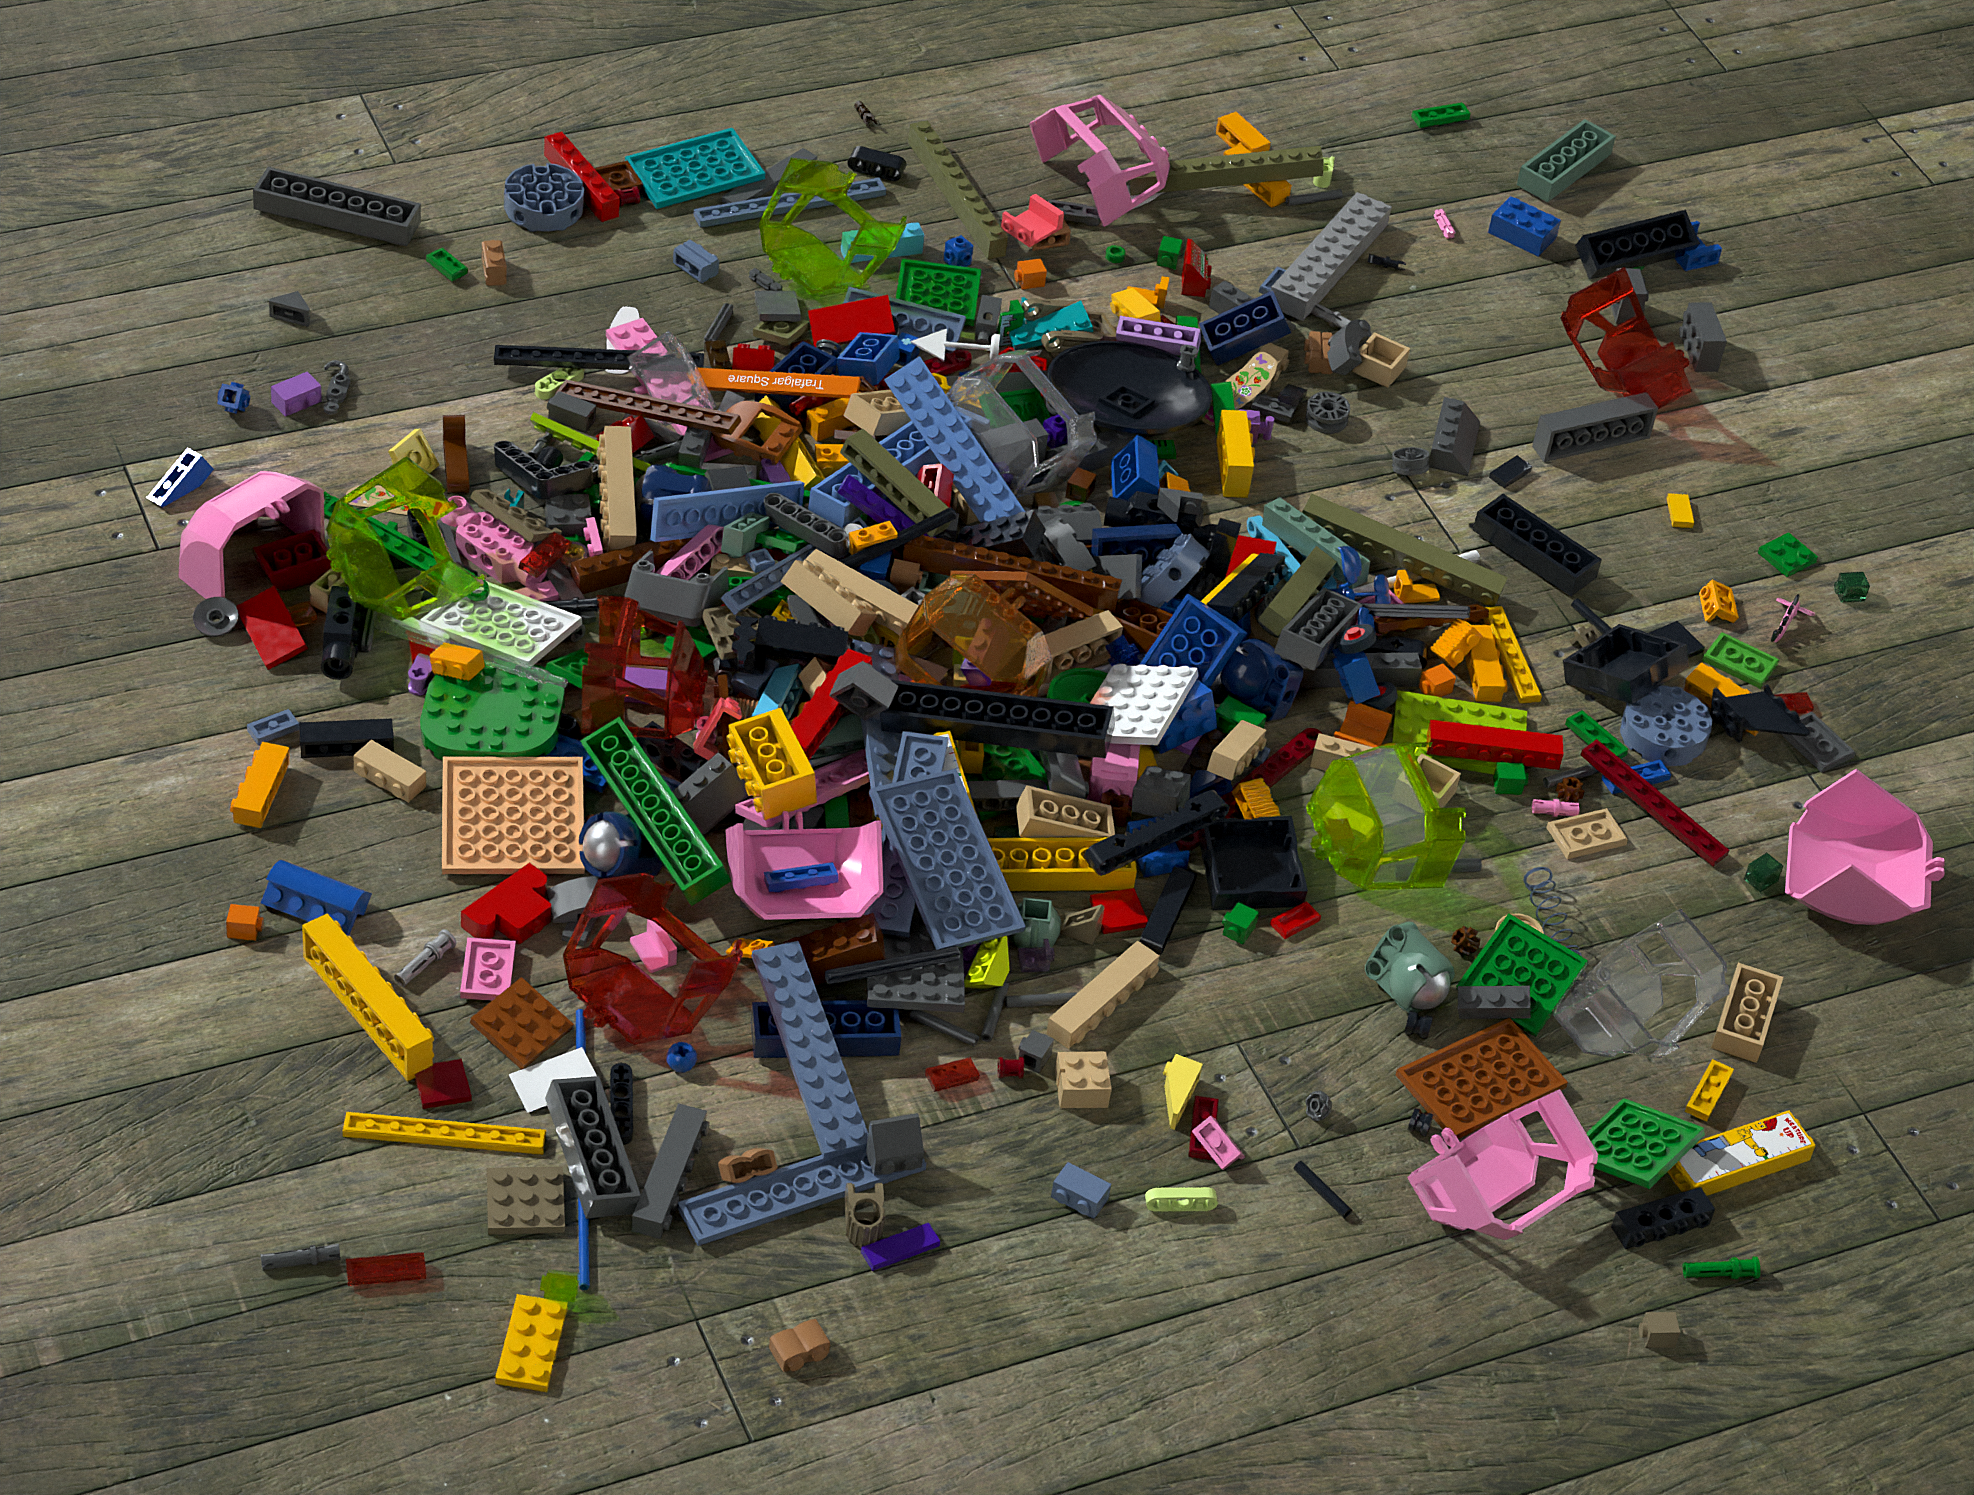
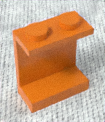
M1351 700L1344 722L1339 732L1335 731L1334 737L1380 749L1389 731L1392 714L1361 703L1355 704Z

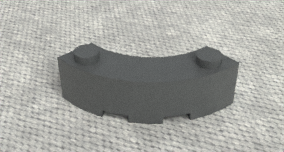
M1352 320L1330 337L1328 341L1330 350L1327 352L1332 372L1345 376L1362 363L1359 348L1372 336L1371 327L1366 320Z
M1057 516L1045 522L1043 525L1046 531L1040 544L1047 547L1056 556L1061 566H1069L1082 571H1089L1096 566L1084 543L1076 541L1077 535L1068 523L1062 524L1064 522L1063 518Z

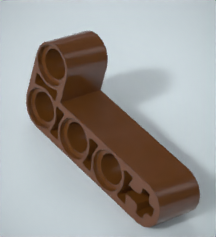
M443 415V451L447 494L469 493L465 415Z

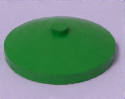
M1091 668L1065 670L1056 675L1051 681L1047 698L1090 703L1108 673Z

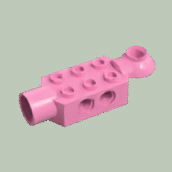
M452 496L441 506L438 513L439 519L449 526L458 527L456 530V547L458 553L501 584L518 581L525 587L543 581L548 569L547 564L534 555V544L525 541L521 534L510 530L508 525L495 519L488 511L476 513L472 506L461 496Z

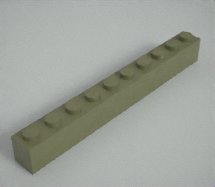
M928 121L910 124L909 145L987 259L1006 256L1008 236Z
M1321 146L1169 161L1170 168L1166 185L1157 193L1323 176L1324 159ZM1142 164L1128 165V168L1139 166ZM1155 171L1128 180L1130 196L1140 195L1158 182Z
M1311 494L1302 511L1304 515L1347 545L1488 606H1496L1508 577L1315 494Z

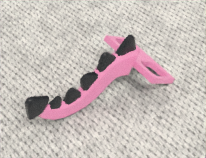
M1799 594L1795 596L1792 602L1782 598L1776 599L1777 602L1789 607L1779 628L1773 631L1771 642L1776 643L1781 639L1798 611L1810 616L1815 615L1814 612L1799 606Z

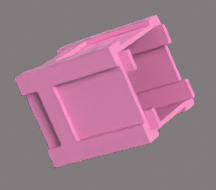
M1110 743L1106 759L1093 757L1089 772V794L1087 795V800L1100 803L1101 794L1107 792L1129 795L1128 805H1132L1133 787L1137 783L1140 745Z

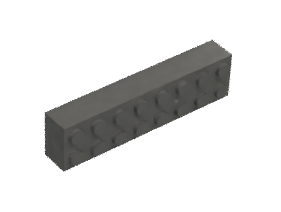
M267 167L253 189V206L256 210L398 245L407 246L421 223V203L272 167Z

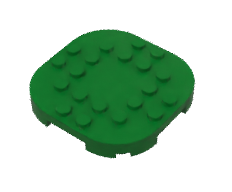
M484 661L485 667L469 682L463 679L460 680V678L449 677L448 675L436 674L429 683L420 718L421 739L426 750H432L434 757L443 760V757H539L542 753L546 756L554 749L558 742L559 724L562 710L565 708L564 686L561 679L546 671L545 667L534 664L528 669L512 662Z

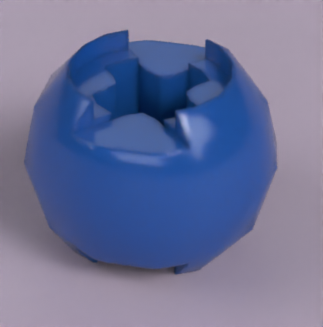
M686 1042L675 1043L668 1049L666 1054L667 1064L672 1070L685 1073L691 1070L697 1061L696 1050Z

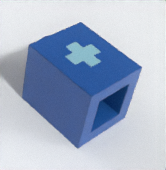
M904 332L898 337L900 358L896 364L905 366L917 358L920 348L911 344V341L919 339L918 337Z

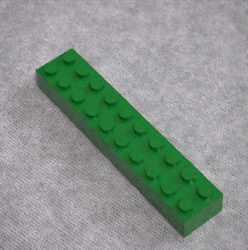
M620 716L580 741L600 774L635 822L691 906L731 882V878L717 855Z

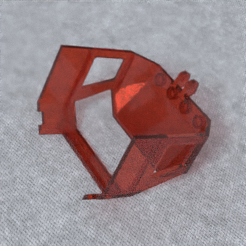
M1625 267L1570 295L1567 309L1563 311L1560 319L1569 339L1601 389L1621 393L1623 397L1647 392L1658 409L1692 392L1684 368L1689 365V359L1684 357V351L1681 349L1676 350L1673 342L1661 347L1644 316ZM1629 297L1635 312L1634 317L1614 326L1599 313L1614 303ZM1585 319L1606 332L1597 355L1607 370H1602V367L1595 368L1577 339Z
M597 595V602H599V643L585 642L584 652L589 653L588 665H583L582 733H594L619 716L625 722V696L663 708L665 711L664 729L627 726L634 737L670 739L694 729L697 720L703 717V695L705 696L708 670H704V659L684 622L678 621L677 626L641 610L639 601L629 597ZM641 627L675 637L670 658L640 655ZM626 664L667 667L665 697L626 680Z
M647 873L599 879L563 953L569 989L577 995L579 1000L588 1005L583 1011V1016L586 1019H593L595 1017L593 1025L596 1028H603L609 1023L611 1028L620 1032L626 1041L633 1045L691 1034L695 1026L728 986L743 957V950H740L742 939L736 941L729 955L722 956L668 911L665 906L676 884L666 881L665 884L654 881L653 875ZM627 912L654 921L699 959L693 962L683 984L679 985V992L676 998L628 957L600 948ZM611 915L590 946L576 949L590 918ZM705 996L693 1014L683 1005L686 999Z

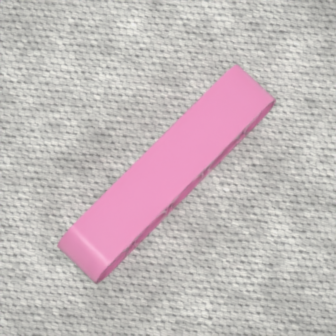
M712 524L705 526L656 573L689 580L721 550L724 527Z

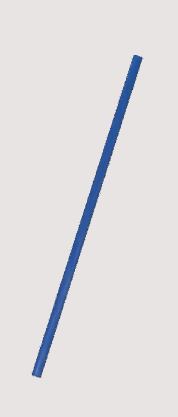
M578 1009L576 1010V1049L582 1047L586 1054L585 1010ZM578 1197L579 1288L581 1290H588L590 1288L589 1218L585 1217Z

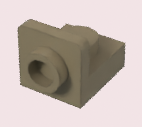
M1594 624L1587 629L1582 626L1573 633L1575 637L1569 642L1572 645L1578 641L1582 647H1585L1597 640L1601 634Z

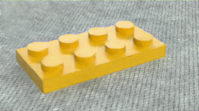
M517 1294L495 1377V1384L547 1392L568 1310V1302Z

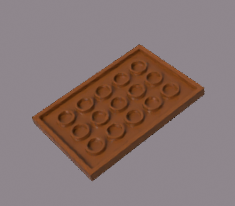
M951 571L950 580L958 583V587L969 589L970 593L980 595L983 600L992 601V605L1003 607V611L1014 613V616L1017 618H1027V615L1035 618L1045 619L1049 615L1055 619H1064L1065 616H1070L1073 619L1083 620L1084 617L1093 616L1094 608L1029 572Z
M1510 1017L1400 1067L1396 1071V1077L1428 1113L1434 1114L1433 1119L1442 1129L1450 1128L1458 1139L1485 1127L1513 1110L1559 1089H1566L1568 1081Z

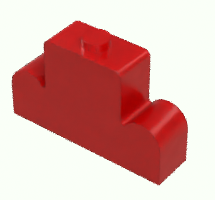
M529 862L461 911V928L474 938L492 939L495 936L496 930H499L510 940L516 941V944L523 943L532 935L539 933L543 927L551 922V903L546 900L547 876Z

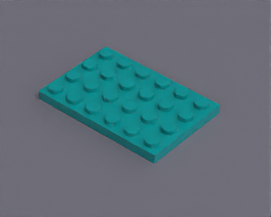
M733 127L625 156V161L629 162L643 183V190L656 209L765 179V172Z

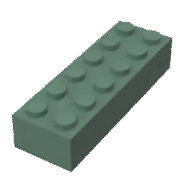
M1584 119L1522 165L1517 185L1541 200L1549 202L1610 156L1616 136Z

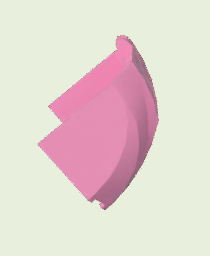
M260 471L207 501L195 512L182 532L179 578L205 599L211 597L225 598L223 548L235 530L253 520H257L258 517H269L275 521H280L296 534L315 529L325 544L324 490L310 481L298 477L287 476L277 472Z
M1857 769L1806 801L1803 806L1806 808L1798 823L1793 822L1789 829L1785 893L1816 912L1851 924L1877 925L1887 923L1931 907V882L1939 881L1944 877L1945 860L1941 857L1932 859L1933 841L1916 812Z
M783 811V830H743V823H738L726 829L728 866L733 888L738 897L753 914L763 920L859 918L883 893L881 820L862 827L803 829L802 811H797L795 815L797 829H789L788 811ZM833 862L838 872V883H831L826 886H810L805 889H789L783 892H769L764 881V872Z

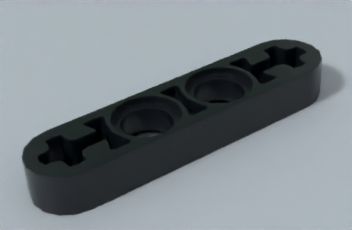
M616 1063L610 1070V1109L618 1132L619 1126H624V1135H620L623 1145L629 1144L633 1138L632 1068L628 1064ZM620 1073L624 1076L623 1082H619ZM624 1091L628 1095L621 1098L616 1096L615 1093ZM618 1110H624L628 1113V1115L624 1117H619L615 1114V1112Z

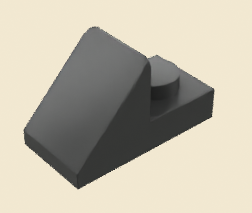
M1160 487L1157 506L1177 523L1179 512L1194 515L1200 514L1203 494Z

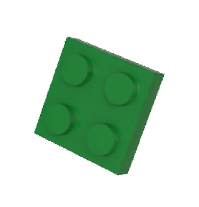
M774 528L757 533L755 542L761 543L764 548H780L786 554H794L810 544L792 533Z
M1789 532L1760 546L1758 550L1760 556L1786 577L1816 563L1818 558L1816 554Z

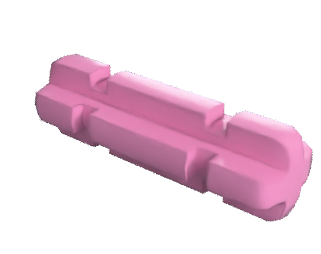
M1436 209L1434 217L1445 238H1454L1456 232L1443 209Z

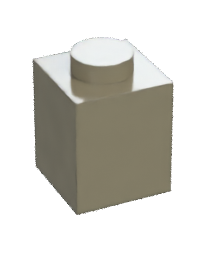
M1646 1312L1643 1322L1639 1324V1336L1644 1339L1645 1348H1675L1680 1335L1676 1313Z

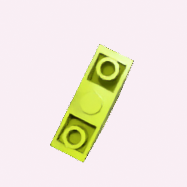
M1007 936L981 943L964 980V987L984 989L1003 986L1010 971Z

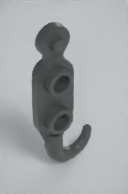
M338 360L330 361L324 366L325 370L333 366L341 368L340 372L332 377L326 392V399L329 402L325 403L324 411L331 415L338 413V404L345 400L350 387L349 368L346 363Z

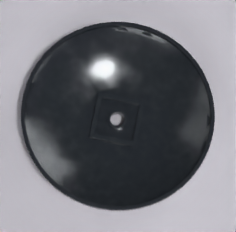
M1095 341L1073 346L1061 352L1052 360L1047 374L1050 392L1064 408L1088 422L1122 432L1159 434L1185 429L1199 422L1207 414L1212 399V392L1208 381L1196 368L1192 372L1181 371L1177 368L1180 357L1152 346L1133 342Z

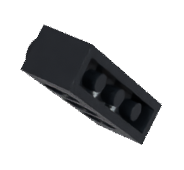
M651 721L637 732L636 741L650 761L681 783L709 761L694 753L692 747L654 721Z
M1699 1187L1617 1211L1611 1228L1625 1249L1641 1247L1645 1243L1655 1240L1661 1241L1675 1234L1681 1235L1689 1230L1708 1226L1711 1223L1715 1208L1702 1188Z

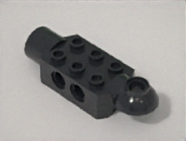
M1136 491L1128 500L1109 497L1104 526L1128 527L1176 524L1182 534H1191L1200 545L1210 551L1217 524L1201 526L1204 517L1202 508H1200L1199 515L1179 512L1176 523L1157 506L1159 495Z
M360 570L356 571V577H351L350 587H331L323 633L321 671L326 677L333 680H344L352 674L354 659L358 655V644L355 643L359 642L361 629H358V626L362 627L363 613L360 612L365 609L366 600L373 599L374 579H369Z

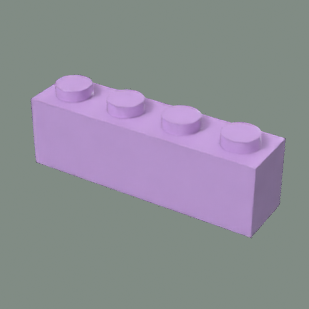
M1120 316L1116 340L1148 345L1181 356L1180 347L1183 345L1195 346L1199 351L1201 333L1198 328Z

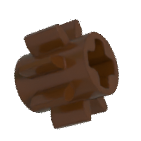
M1574 777L1563 778L1562 783H1558L1556 792H1558L1557 798L1562 802L1578 803V800L1583 799L1584 796L1583 783Z
M1465 926L1457 929L1452 935L1451 943L1456 945L1453 950L1460 955L1465 954L1467 956L1470 953L1476 952L1481 941L1480 938L1476 937L1478 931L1472 927L1467 928Z

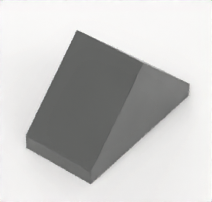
M298 291L270 298V317L309 327L310 308Z

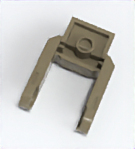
M1030 298L1024 301L1021 306L1024 310V317L1027 320L1035 321L1072 305L1076 301ZM1036 306L1032 312H1028L1031 307ZM1086 311L1093 326V332L1051 331L1042 336L1041 342L1047 351L1061 353L1068 348L1083 343L1117 341L1116 331L1103 312ZM1057 338L1055 342L1048 344L1051 339Z

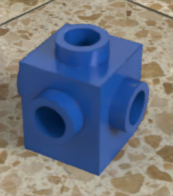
M962 235L946 241L943 261L948 265L966 267L971 265L973 245Z
M231 382V385L222 383L218 392L217 404L224 406V411L235 414H237L238 410L245 412V408L250 403V391L243 389V384Z

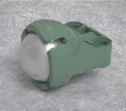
M1410 921L1390 927L1371 953L1365 965L1366 975L1370 979L1375 980L1394 999L1396 1004L1407 1013L1410 1011L1418 1013L1424 1009L1436 1007L1443 1002L1448 995L1450 983L1455 975L1452 963L1419 932L1416 924Z

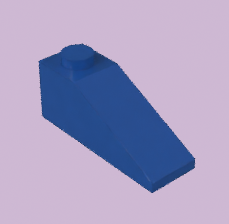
M187 448L146 498L163 508L200 487L214 469L202 455Z

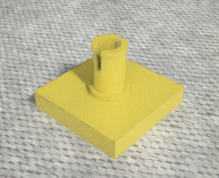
M421 428L414 429L388 451L393 465L399 471L407 488L416 486L439 466Z

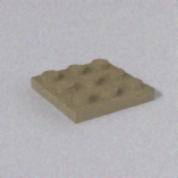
M563 1166L487 1168L488 1235L565 1233Z

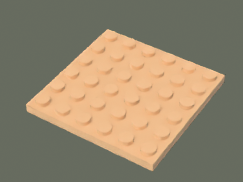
M443 757L442 874H514L529 862L544 874H584L585 867L579 855V852L583 851V845H579V835L584 825L583 757Z

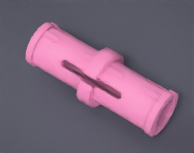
M1533 799L1532 813L1552 815V817H1558V815L1577 816L1579 814V803L1560 802L1559 799H1553V801Z

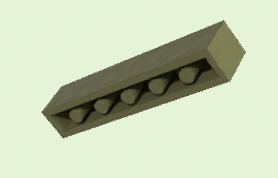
M861 429L846 439L840 453L915 523L949 508L866 430ZM951 521L927 534L930 537L936 536L947 529Z
M1316 546L1262 613L1258 621L1279 636L1282 629L1317 595L1335 572L1332 567L1337 561Z

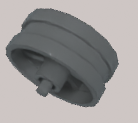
M1406 447L1397 449L1392 453V470L1398 474L1419 475L1429 470V452L1423 448Z

